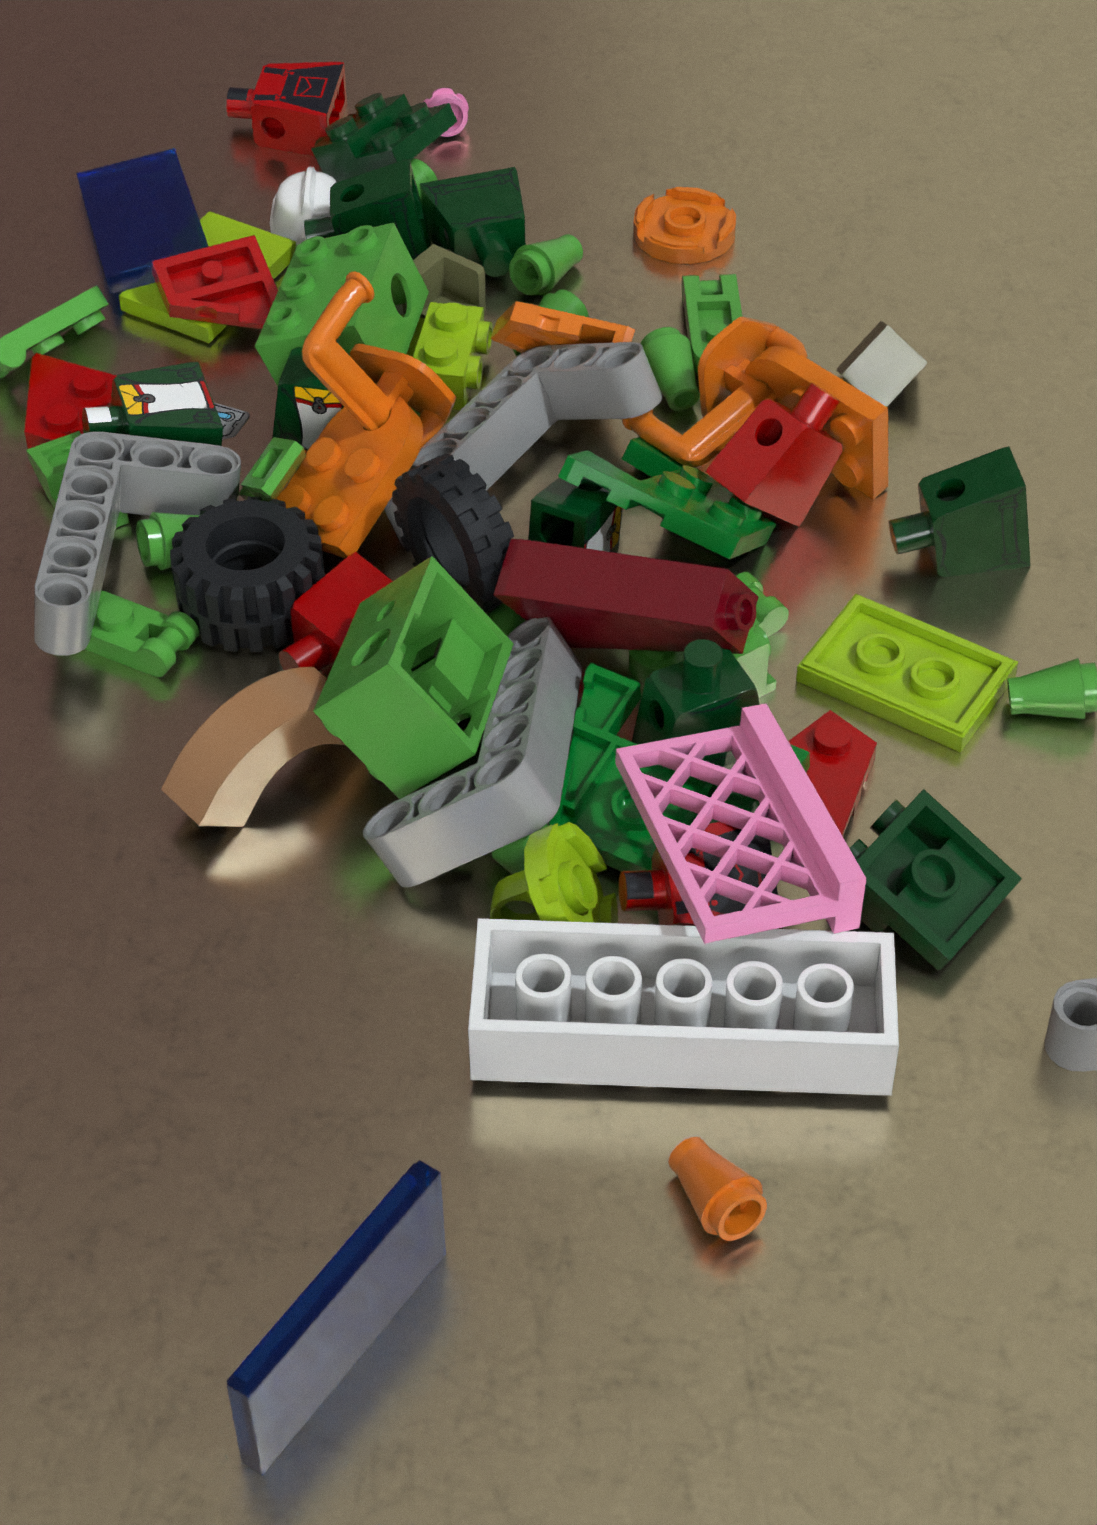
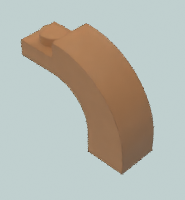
M314 667L292 668L264 677L235 694L211 714L190 738L171 768L161 790L199 826L244 827L265 786L289 760L299 753L318 745H345L340 738L333 736L325 728L322 720L313 712L327 678Z

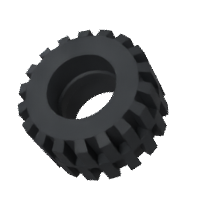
M248 496V499L243 501H236V498L223 500V504L217 507L209 505L200 509V516L189 517L182 523L183 531L176 532L172 539L173 549L170 550V560L178 611L187 614L195 621L199 628L202 642L212 647L220 643L224 645V650L237 652L240 648H249L250 652H261L265 646L273 645L275 648L287 645L288 638L293 636L290 609L294 601L325 576L321 536L318 535L316 524L312 519H305V512L299 508L292 507L287 509L285 502L277 499L266 502L262 501L261 497Z

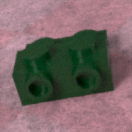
M376 93L359 101L354 106L357 111L356 113L349 114L347 117L341 118L326 127L327 136L319 138L311 150L322 172L333 177L336 182L401 160L410 159L411 161L458 121L449 103L428 108L425 102L410 106L405 94L383 98L382 93Z
M925 789L906 808L896 799L870 827L879 837L869 847L858 839L849 848L866 877L861 920L874 932H882L889 925L938 971L953 958L1022 879Z

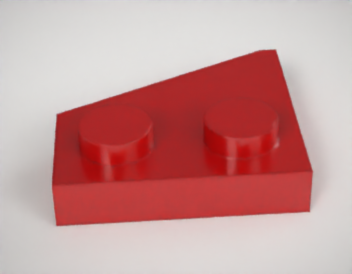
M255 235L152 261V275L169 317L262 329L278 292Z
M35 353L31 361L24 430L27 449L77 431L84 434L82 426L83 408L111 406L112 380L117 375Z
M829 710L788 742L793 746L810 752V767L806 773L844 838L850 817L854 816L860 801L863 783L868 780L874 764L877 742Z

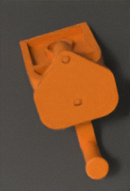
M356 271L349 272L346 275L345 283L332 297L305 338L302 349L303 361L307 368L339 400L344 408L329 421L316 442L308 449L305 459L286 488L277 497V500L285 502L287 509L297 507L305 512V519L313 520L318 528V535L321 536L323 552L347 558L352 553L358 551L390 501L392 492L397 489L394 485L395 480L403 473L409 471L420 449L444 426L456 401L455 394L430 367L410 355L358 343L354 345L349 356L336 342L361 304L370 303L374 299L375 293L371 283L365 276Z
M739 317L708 343L698 364L700 404L703 418L683 435L653 415V409L634 418L622 419L625 428L633 430L639 437L681 465L698 467L708 463L721 452L761 401L770 398L793 410L809 384L813 382L840 401L822 428L842 444V453L831 473L843 485L850 488L854 487L873 500L888 487V407L809 360L804 344L795 336L773 323Z

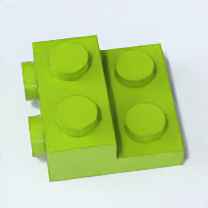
M430 302L425 319L419 318L407 355L418 359L430 367L456 396L452 410H461L467 404L471 389L479 390L483 372L481 354L489 355L492 345V339L490 338L493 332L492 322L484 321V307L466 306L459 303Z

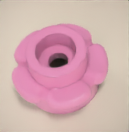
M440 88L432 93L430 99L424 100L428 108L449 103L458 122L441 136L451 137L464 129L468 120L469 107L467 100L462 94H455L451 88Z

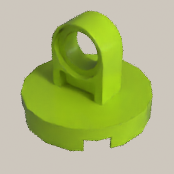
M570 822L558 826V823L549 825L530 834L524 849V870L509 875L497 883L493 891L490 919L618 923L616 895L612 893L603 896L602 887L596 874L606 870L607 867L590 837L576 824ZM511 901H525L534 905L536 911L529 914L515 913L509 910L505 904Z

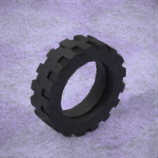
M444 454L397 477L394 483L397 489L392 492V502L397 506L394 517L396 525L402 528L404 536L401 537L405 550L406 552H411L415 560L412 563L413 566L416 567L433 556L485 613L502 604L503 602L494 596V591L510 540L514 537L509 521L504 522L500 514L502 507L495 495L490 497L485 490L487 484L478 473L473 475L470 472V466L461 459L455 461L453 455Z

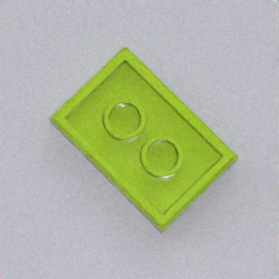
M209 211L157 260L255 235L271 275L275 279L290 264L297 246L296 241ZM152 265L119 295L121 311L210 343L227 326L225 324L169 317L152 275Z
M855 593L799 663L796 681L961 753L1007 690V678L1016 677L1018 661Z

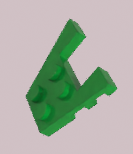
M641 437L630 440L621 459L651 476V478L638 480L588 450L568 455L558 475L559 478L579 487L583 477L609 491L606 501L625 510L641 505L662 518L660 522L661 527L728 559L765 545L776 525L762 514V510L744 503L706 473L696 467L681 465Z
M590 663L584 675V691L580 707H577L574 717L573 737L567 759L560 806L555 816L549 821V825L558 823V826H561L568 822L576 824L590 837L601 854L605 865L619 871L652 870V855L656 845L615 764L616 749L638 745L617 736V734L641 699L640 683ZM791 745L805 772H807L810 767V752ZM661 765L640 768L642 773L666 782L675 772V770ZM690 776L682 787L711 797L718 786ZM733 791L724 802L752 813L760 805L758 800ZM669 804L662 813L664 817L689 826L698 815L695 812ZM712 819L710 823H715L719 821Z

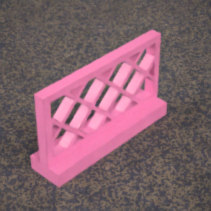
M766 703L742 708L739 726L616 749L615 764L704 944L826 919L834 934L860 928L866 877ZM731 751L736 759V763L729 770L702 759L707 755ZM661 765L675 770V772L666 782L642 773L640 768ZM691 776L718 787L712 796L708 797L685 789L682 786ZM733 791L758 800L760 805L752 813L724 802ZM669 804L695 812L698 815L689 826L664 817L662 813ZM714 819L739 828L741 832L733 842L704 830L711 820ZM755 835L782 844L784 850L777 858L749 848L748 845ZM691 848H695L722 859L715 869L711 871L687 862L685 857ZM738 864L763 873L766 876L757 888L730 878L727 875L734 865ZM782 880L806 889L810 897L790 900L773 894L772 891L778 882ZM716 893L746 904L742 911L714 916L708 903Z

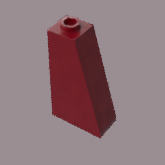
M524 539L510 540L494 591L495 597L526 621L534 618L550 617L570 648L684 652L685 647L690 642L706 639L717 643L721 648L730 650L732 654H743L749 630L755 623L758 596L729 569Z

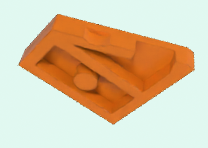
M515 301L496 320L490 339L523 353L529 349L544 345L632 342L635 329L625 325Z

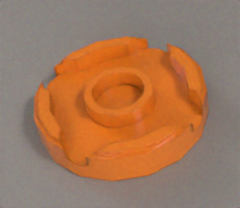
M693 187L667 189L666 196L654 200V194L644 198L635 209L633 237L639 248L651 257L668 263L692 265L711 261L725 254L735 242L736 213L733 208L729 210L725 207V200L707 190Z

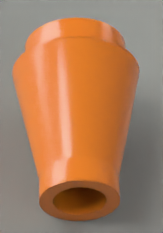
M700 1137L687 1138L674 1148L669 1157V1167L678 1176L702 1227L707 1233L719 1235L726 1241H733L748 1235L759 1225L767 1210V1202L762 1196L763 1188L759 1180L711 1149Z

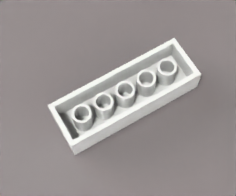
M478 918L468 1026L471 1080L892 1096L899 1049L894 933L844 931L834 934L832 931L773 929L704 944L696 926Z

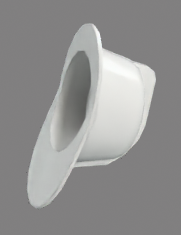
M308 167L306 171L298 172L286 178L279 186L273 199L270 215L271 233L296 241V246L305 241L304 220L330 215V187L336 183V180L323 172L316 171L314 167Z

